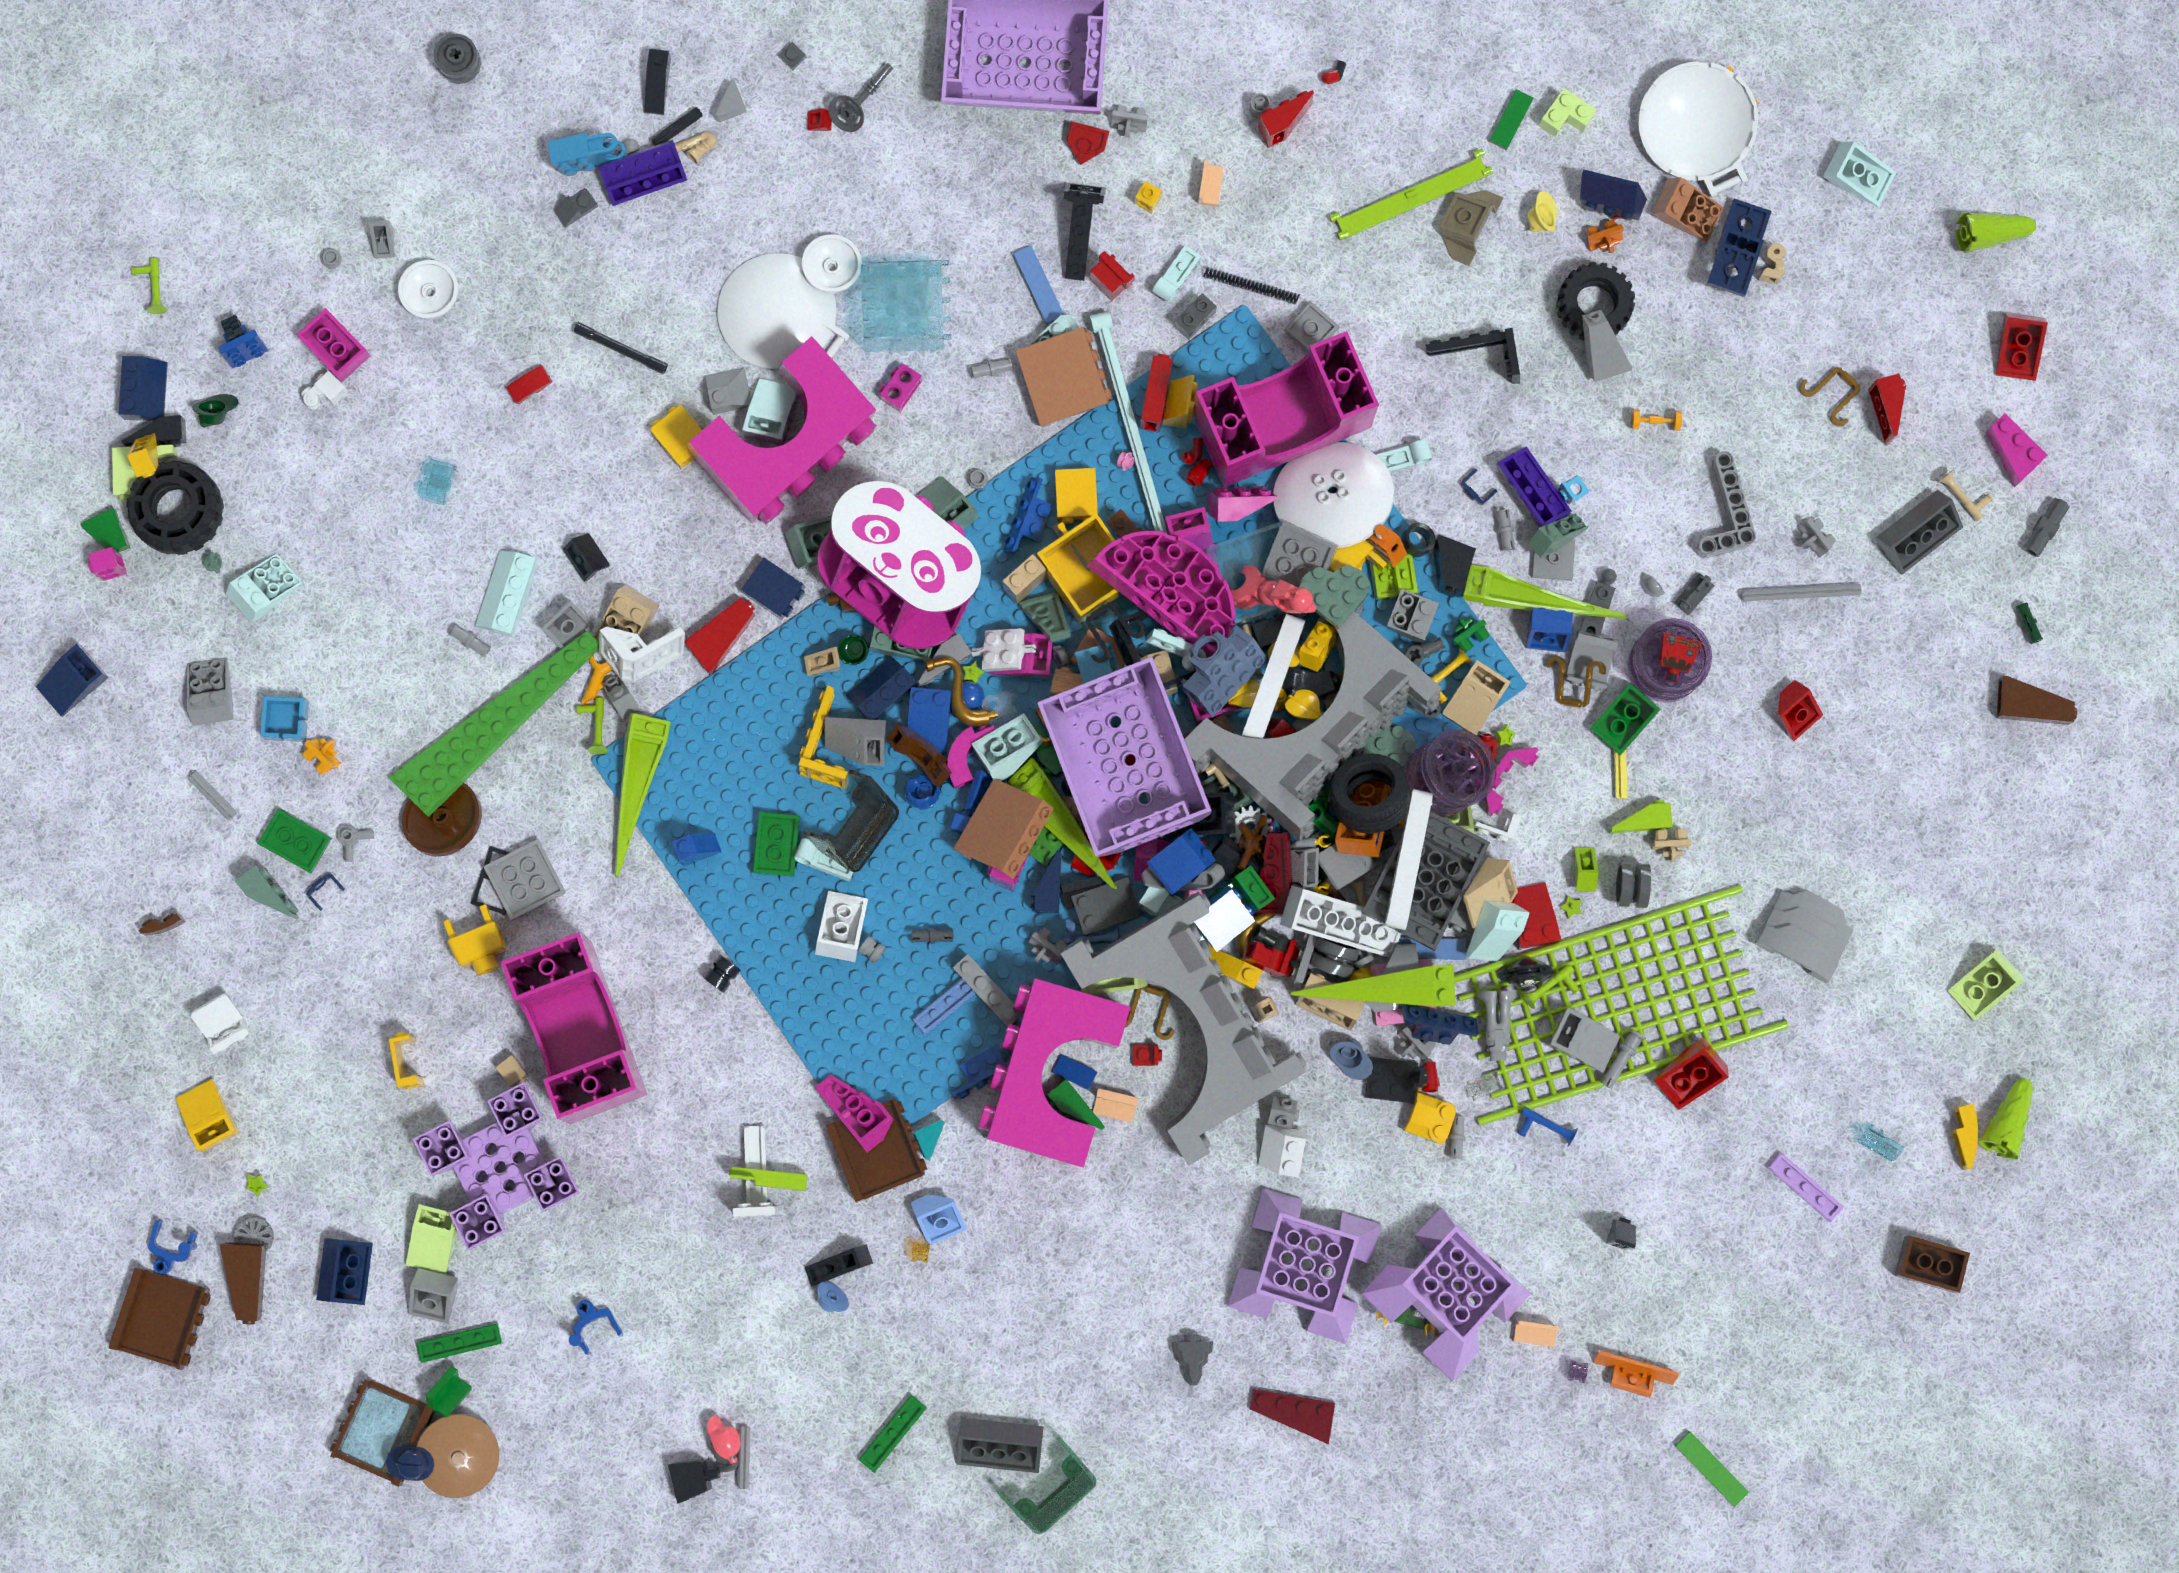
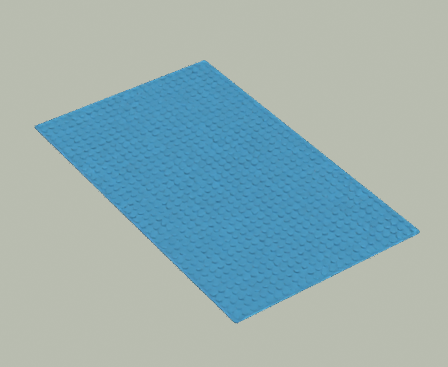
M1243 305L1169 356V358L1173 359L1169 382L1195 375L1194 382H1198L1197 391L1234 376L1237 385L1241 386L1271 377L1286 370L1291 365L1249 308ZM1149 370L1127 385L1126 389L1164 522L1167 516L1205 507L1219 565L1218 571L1223 579H1226L1230 590L1239 589L1246 580L1244 575L1240 573L1244 565L1255 566L1260 571V574L1263 571L1281 526L1274 509V502L1272 501L1239 521L1218 522L1208 515V491H1214L1216 487H1223L1214 464L1210 468L1203 484L1197 488L1191 486L1185 480L1186 472L1203 458H1207L1212 462L1204 441L1202 457L1193 464H1186L1182 460L1183 453L1193 449V438H1202L1193 415L1192 421L1187 423L1186 429L1163 425V418L1160 433L1140 429L1150 375ZM1116 394L1112 396V399H1109L1110 405L1106 404L1094 408L989 481L984 488L978 489L966 497L975 507L979 518L963 531L965 538L971 542L978 554L981 575L975 593L954 635L959 633L971 652H973L972 648L983 647L985 631L1021 628L1025 631L1024 634H1043L1022 611L1019 603L1016 604L1003 590V580L1032 554L1036 557L1039 551L1059 539L1052 529V526L1059 522L1057 521L1055 470L1095 468L1098 516L1115 540L1119 539V537L1107 525L1106 521L1120 509L1137 528L1141 527L1144 531H1154L1135 460L1132 468H1127L1126 471L1117 466L1120 454L1122 452L1132 453ZM1343 439V440H1341V441H1338V442L1348 443V442L1346 441V439ZM1288 462L1225 488L1227 490H1234V487H1246V490H1250L1254 486H1264L1265 489L1271 490L1273 493L1278 475ZM1032 477H1040L1043 481L1037 498L1053 505L1039 542H1033L1022 536L1016 552L1006 553L1003 551L1005 547L1004 542L1010 534L1011 523L1019 510L1018 504L1025 494L1026 483ZM1331 487L1327 492L1336 493L1338 489ZM1393 504L1384 525L1401 538L1409 524ZM1076 520L1074 523L1064 525L1068 531H1071L1081 524L1082 520ZM1415 532L1409 533V539L1415 547L1426 548ZM1428 552L1425 556L1413 557V564L1418 589L1417 595L1439 603L1423 644L1441 637L1446 648L1429 655L1430 658L1428 659L1424 658L1419 666L1424 673L1432 678L1448 666L1459 654V647H1454L1451 643L1454 638L1463 633V630L1458 634L1454 631V628L1459 626L1457 619L1461 617L1466 621L1471 618L1474 623L1469 625V628L1480 620L1467 602L1463 600L1464 598L1461 594L1458 597H1449L1444 592L1439 591L1435 559ZM1367 559L1362 565V571L1367 576L1370 584L1368 595L1364 600L1363 613L1360 617L1404 654L1410 646L1420 645V643L1404 638L1387 627L1398 597L1375 600L1370 563ZM1046 579L1022 601L1055 593L1056 590L1050 581ZM1123 594L1111 602L1115 604L1123 617L1142 610ZM826 595L652 716L653 718L670 721L667 743L646 794L636 826L731 961L741 970L740 973L817 1083H821L829 1075H832L881 1104L892 1100V1098H896L897 1102L901 1100L905 1112L901 1113L904 1121L909 1120L912 1126L953 1097L952 1092L969 1083L960 1067L962 1063L996 1045L1004 1060L1011 1055V1051L1001 1049L1007 1030L1006 1025L977 994L927 1035H924L912 1020L962 979L952 967L968 954L1013 1003L1015 1002L1019 986L1023 984L1031 987L1032 981L1035 978L1081 992L1080 985L1063 958L1058 965L1051 960L1046 963L1042 959L1036 963L1034 960L1037 955L1031 952L1034 947L1028 942L1035 931L1038 933L1042 928H1046L1051 932L1052 935L1048 939L1051 944L1054 945L1058 939L1063 941V936L1068 935L1066 928L1068 922L1075 923L1076 935L1083 933L1075 909L1065 908L1061 888L1059 914L1035 913V908H1031V896H1035V890L1049 864L1045 867L1028 854L1015 889L1010 891L990 882L987 871L988 865L973 858H965L953 849L961 836L960 833L951 831L955 813L960 814L963 811L974 814V812L964 808L972 783L955 790L949 775L940 786L939 799L933 807L924 810L912 807L904 796L906 781L910 777L921 774L927 775L914 760L894 751L886 739L884 766L862 765L825 748V725L812 761L818 759L824 761L828 766L834 767V765L845 768V771L848 772L849 781L847 789L800 776L799 762L801 758H799L802 747H806L808 743L806 735L808 729L813 728L815 721H812L815 710L820 708L819 698L821 692L826 691L827 685L834 688V700L828 717L866 719L845 695L890 657L869 651L866 660L861 662V664H845L839 658V672H825L813 677L807 676L805 656L837 647L840 640L852 634L863 637L869 645L873 624L860 613H843L841 604L829 606ZM1059 596L1071 637L1054 641L1052 648L1058 645L1065 647L1070 653V658H1072L1089 628L1085 623L1086 619L1078 624ZM1258 604L1248 610L1234 607L1235 626L1233 631L1238 627L1242 629V626L1250 624L1252 627L1255 624L1254 621L1261 618H1266V620L1274 618L1273 615L1283 611L1275 605L1267 606L1265 604ZM1109 608L1106 613L1095 620L1093 619L1091 623L1095 628L1113 637L1108 626L1117 620L1118 617L1114 614L1112 608ZM1316 612L1309 613L1303 619L1306 621L1298 640L1300 648L1317 624V620L1321 617ZM1149 617L1141 620L1146 626L1145 635L1141 638L1131 637L1140 658L1149 654L1164 651V649L1145 642L1147 635L1153 629H1161L1166 631L1168 635L1176 636L1155 619ZM1140 621L1129 625L1134 634L1140 631ZM1490 633L1489 637L1481 643L1475 635L1469 637L1474 647L1465 654L1472 664L1464 663L1438 684L1441 687V692L1448 699L1440 704L1441 711L1437 717L1428 718L1405 706V712L1400 717L1396 715L1393 718V723L1390 727L1401 726L1408 730L1416 741L1417 750L1410 762L1403 767L1404 769L1410 767L1411 763L1417 758L1430 757L1466 731V729L1442 715V712L1476 660L1511 682L1492 712L1526 688V682ZM941 644L932 647L930 655L931 660L933 659ZM1336 645L1318 672L1330 670L1339 676L1343 667ZM1269 648L1262 650L1267 658ZM1053 650L1050 679L989 674V671L979 677L978 684L983 688L985 698L977 710L986 709L987 712L996 710L998 718L990 720L989 727L994 726L996 730L1024 713L1032 723L1050 737L1039 720L1036 710L1039 707L1037 702L1052 697L1050 690L1055 669L1060 670V667L1053 658ZM1168 651L1175 679L1194 672L1188 671L1183 667V657ZM892 656L917 681L918 686L916 688H920L918 681L926 670L924 661ZM972 656L960 664L963 680L966 674L963 666H971L976 661L978 668L982 670V656ZM1269 658L1264 663V665L1261 668H1259L1262 674H1264L1266 671ZM1070 663L1068 668L1072 669V673L1080 674L1079 667ZM1300 663L1297 665L1305 671L1316 672L1312 669L1300 665ZM953 669L923 688L949 690L952 692ZM1183 684L1178 686L1177 693L1167 696L1182 735L1194 730L1198 725L1195 723L1186 693L1183 691ZM910 693L880 719L886 721V737L898 723L908 727ZM1327 696L1319 698L1320 710L1323 713L1327 710L1323 704ZM952 705L947 752L943 754L947 760L955 739L964 730L971 727L958 720L952 710ZM1286 708L1280 711L1273 710L1270 720L1272 718L1284 719L1294 729L1295 727L1292 724L1298 719V717L1288 713ZM1251 709L1227 715L1237 735L1242 736ZM972 726L974 733H977V729L982 726ZM625 735L607 747V753L597 754L592 758V763L619 801ZM972 748L967 757V766L974 779L976 770L988 772L977 757L974 748ZM1035 751L1014 772V774L1017 771H1019L1031 758H1034L1040 764V761ZM1063 771L1057 778L1053 775L1050 777L1061 796L1073 797L1062 791L1061 783L1065 778ZM1206 773L1199 775L1200 782L1208 779L1214 773L1210 776H1207ZM1012 774L1011 776L1007 777L1006 782H1007L1014 774ZM1332 779L1324 782V785L1330 787ZM1144 792L1140 795L1139 799L1142 804H1147L1151 797L1149 793ZM1330 796L1326 813L1335 819L1337 816ZM1255 801L1244 807L1246 811L1252 806L1253 811H1256L1259 807L1261 814L1266 812ZM759 812L799 815L800 824L797 849L801 839L805 838L816 842L820 848L856 860L857 866L850 882L797 861L794 877L753 873ZM1315 813V818H1318L1320 813ZM1274 819V832H1288ZM1247 824L1250 831L1254 830L1255 826L1253 824ZM715 833L722 851L721 853L686 866L679 862L672 841L690 834ZM1231 833L1198 836L1200 840H1205L1204 845L1211 852L1224 835L1229 837ZM1290 834V843L1297 839ZM1165 835V838L1160 840L1173 842L1179 837ZM1065 844L1059 848L1058 851H1061L1060 886L1099 876L1097 873L1087 875L1070 867L1075 853ZM1135 846L1123 851L1114 869L1107 872L1113 882L1129 878L1139 906V902L1149 886L1144 885L1143 881H1134ZM1102 879V886L1106 885L1107 883ZM1221 879L1212 888L1202 889L1201 891L1208 898L1218 887L1223 888L1229 880ZM828 891L868 899L858 950L868 936H872L877 944L884 945L886 950L875 964L869 960L867 955H862L857 952L855 962L815 955ZM1177 891L1173 895L1169 892V895L1171 897L1176 895L1184 900L1186 891ZM1139 908L1141 916L1086 935L1110 933L1117 929L1118 926L1121 938L1154 917ZM930 928H935V930L953 929L954 939L953 942H935V944H930V942L912 943V930H930ZM1102 941L1090 943L1094 949L1093 951L1097 952L1102 948L1106 947L1107 945L1111 944L1112 942ZM1020 1016L1012 1025L1019 1027L1022 1016Z

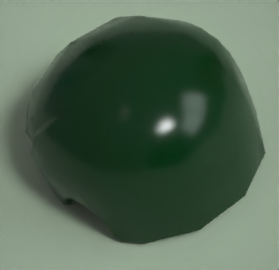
M847 635L839 641L837 646L838 656L845 664H861V662L866 660L869 653L868 643L859 635Z

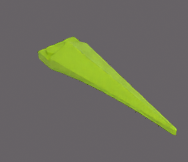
M1471 564L1463 600L1483 603V606L1524 610L1542 607L1547 610H1566L1577 615L1626 619L1625 613L1559 595L1491 567Z
M630 713L624 742L615 877H618L642 805L667 743L670 721Z
M1031 758L1006 784L1043 799L1051 805L1054 810L1044 826L1108 885L1117 890L1115 883L1099 857L1095 856L1090 842L1050 776L1034 758Z
M1453 964L1431 965L1290 993L1293 996L1433 1007L1456 1005Z

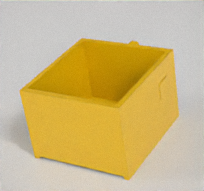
M1097 513L1069 532L1066 530L1063 522L1057 525L1056 530L1061 533L1062 537L1039 551L1036 556L1047 569V579L1056 592H1058V595L1078 624L1103 604L1111 603L1122 595L1094 571H1087L1071 546L1072 544L1076 547L1088 564L1107 545L1115 541Z

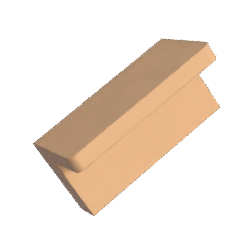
M1205 160L1198 204L1218 207L1224 167L1208 165L1209 160Z
M1098 1088L1093 1112L1096 1115L1132 1122L1138 1098Z
M1515 1321L1513 1341L1555 1347L1556 1333L1559 1331V1326Z

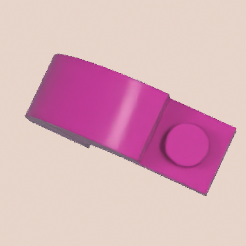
M971 726L964 730L953 742L948 755V767L952 772L950 779L955 790L973 782V777L967 766V757L973 748L972 743L994 731V726H982L977 729V733H974Z

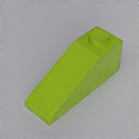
M1665 800L1652 801V804L1611 827L1609 834L1671 829L1673 827L1671 803H1665Z

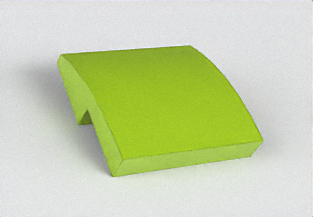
M1406 555L1394 568L1387 564L1382 572L1369 561L1375 600L1397 598L1401 589L1414 594L1418 593L1413 557L1411 555Z

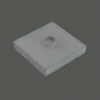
M1309 301L1285 327L1284 332L1308 352L1310 345L1332 337L1340 326Z
M1571 540L1554 553L1542 558L1534 552L1532 578L1572 581L1575 540Z

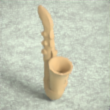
M703 132L691 139L679 142L675 146L678 153L686 151L688 158L695 164H698L701 157L715 147L717 137L712 132Z

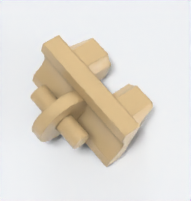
M1686 829L1674 830L1675 840H1668L1667 830L1655 831L1652 850L1669 849V851H1662V857H1669L1670 862H1675L1676 856H1683V850H1676L1675 848H1688L1692 843L1691 839H1688Z

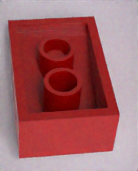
M2005 313L1996 368L1997 376L2036 381L2048 325L2045 318Z
M1899 373L1876 379L1868 388L1885 445L1890 444L1899 431L1906 390L1905 381L1903 378L1901 379Z
M1546 883L1517 888L1518 893L1511 903H1515L1530 912L1524 931L1516 939L1518 950L1559 942L1561 936Z
M1702 1037L1677 1056L1654 1079V1082L1677 1109L1680 1110L1728 1079V1066L1705 1038Z

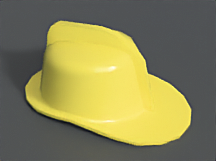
M1546 191L1538 193L1535 205L1528 211L1527 217L1532 233L1555 231L1557 208L1554 199Z

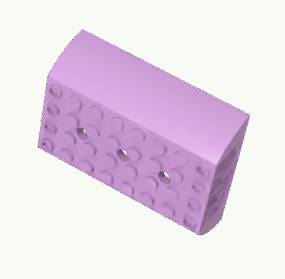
M949 0L941 103L945 105L1101 115L1108 0ZM987 56L992 61L989 65H983L980 62L981 59ZM1023 59H1028L1031 65L1023 68L1020 62ZM1062 62H1068L1070 68L1068 70H1061L1059 65Z
M1153 657L1037 702L1096 857L1123 852L1199 822L1211 814L1210 805ZM1115 716L1121 718V725L1117 728L1111 726V719ZM1130 754L1136 757V762L1132 766H1128L1125 763L1126 756ZM1144 792L1149 793L1151 797L1147 804H1142L1139 799L1140 795Z

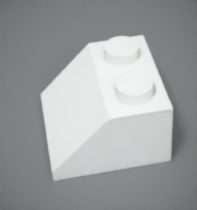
M1265 1124L1258 1164L1277 1174L1299 1178L1306 1142V1131Z

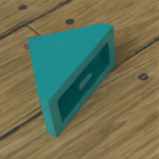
M942 1120L914 1132L925 1158L929 1161L945 1124Z

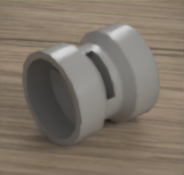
M1258 93L1252 97L1250 113L1254 117L1259 118L1261 113L1270 107L1268 96Z
M868 936L858 952L862 955H867L869 960L875 964L886 950V947L882 944H877L872 936Z

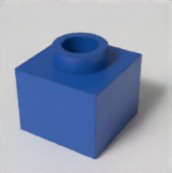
M963 811L960 814L955 813L951 831L962 834L972 814Z

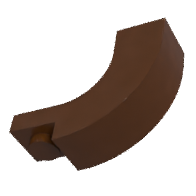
M898 723L886 737L893 750L914 760L925 771L935 786L940 787L952 773L946 765L948 760L931 742L911 728Z

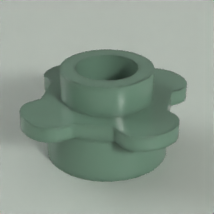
M210 552L205 557L204 565L206 570L215 571L216 574L220 573L222 559L219 554Z

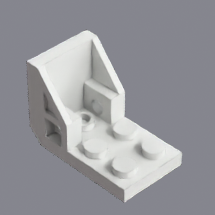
M605 627L600 630L599 653L622 681L634 683L682 656L684 653L685 632L679 627L676 630L667 632L662 638L651 641L646 646L638 634ZM636 648L638 651L632 652L631 649Z

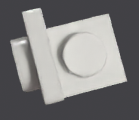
M1513 814L1511 818L1507 817L1503 827L1506 832L1479 822H1475L1474 828L1481 835L1488 836V834L1496 836V840L1507 843L1514 839L1521 816Z

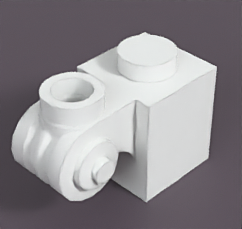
M328 370L326 373L320 374L314 386L304 389L301 395L304 397V403L309 409L317 410L321 406V398H327L335 405L349 391Z

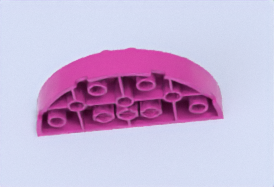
M1159 531L1131 533L1107 545L1087 565L1088 568L1172 634L1185 639V642L1191 645L1203 634L1213 636L1218 631L1226 638L1231 635L1230 632L1235 626V608L1229 585L1218 571L1219 568L1216 563L1202 549L1182 537H1174L1166 532ZM1209 642L1200 649L1205 652L1206 658H1209L1216 652L1218 645L1215 642Z

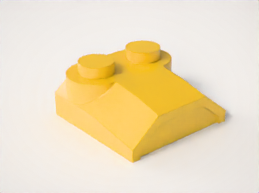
M1416 1092V1098L1403 1131L1443 1145L1449 1135L1456 1114V1106Z

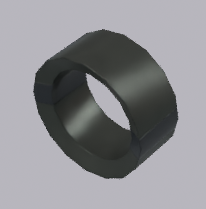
M1419 522L1411 524L1401 536L1406 552L1413 557L1425 556L1434 547L1436 542L1433 530L1428 525ZM1417 532L1425 538L1426 548L1415 547L1409 539V533Z

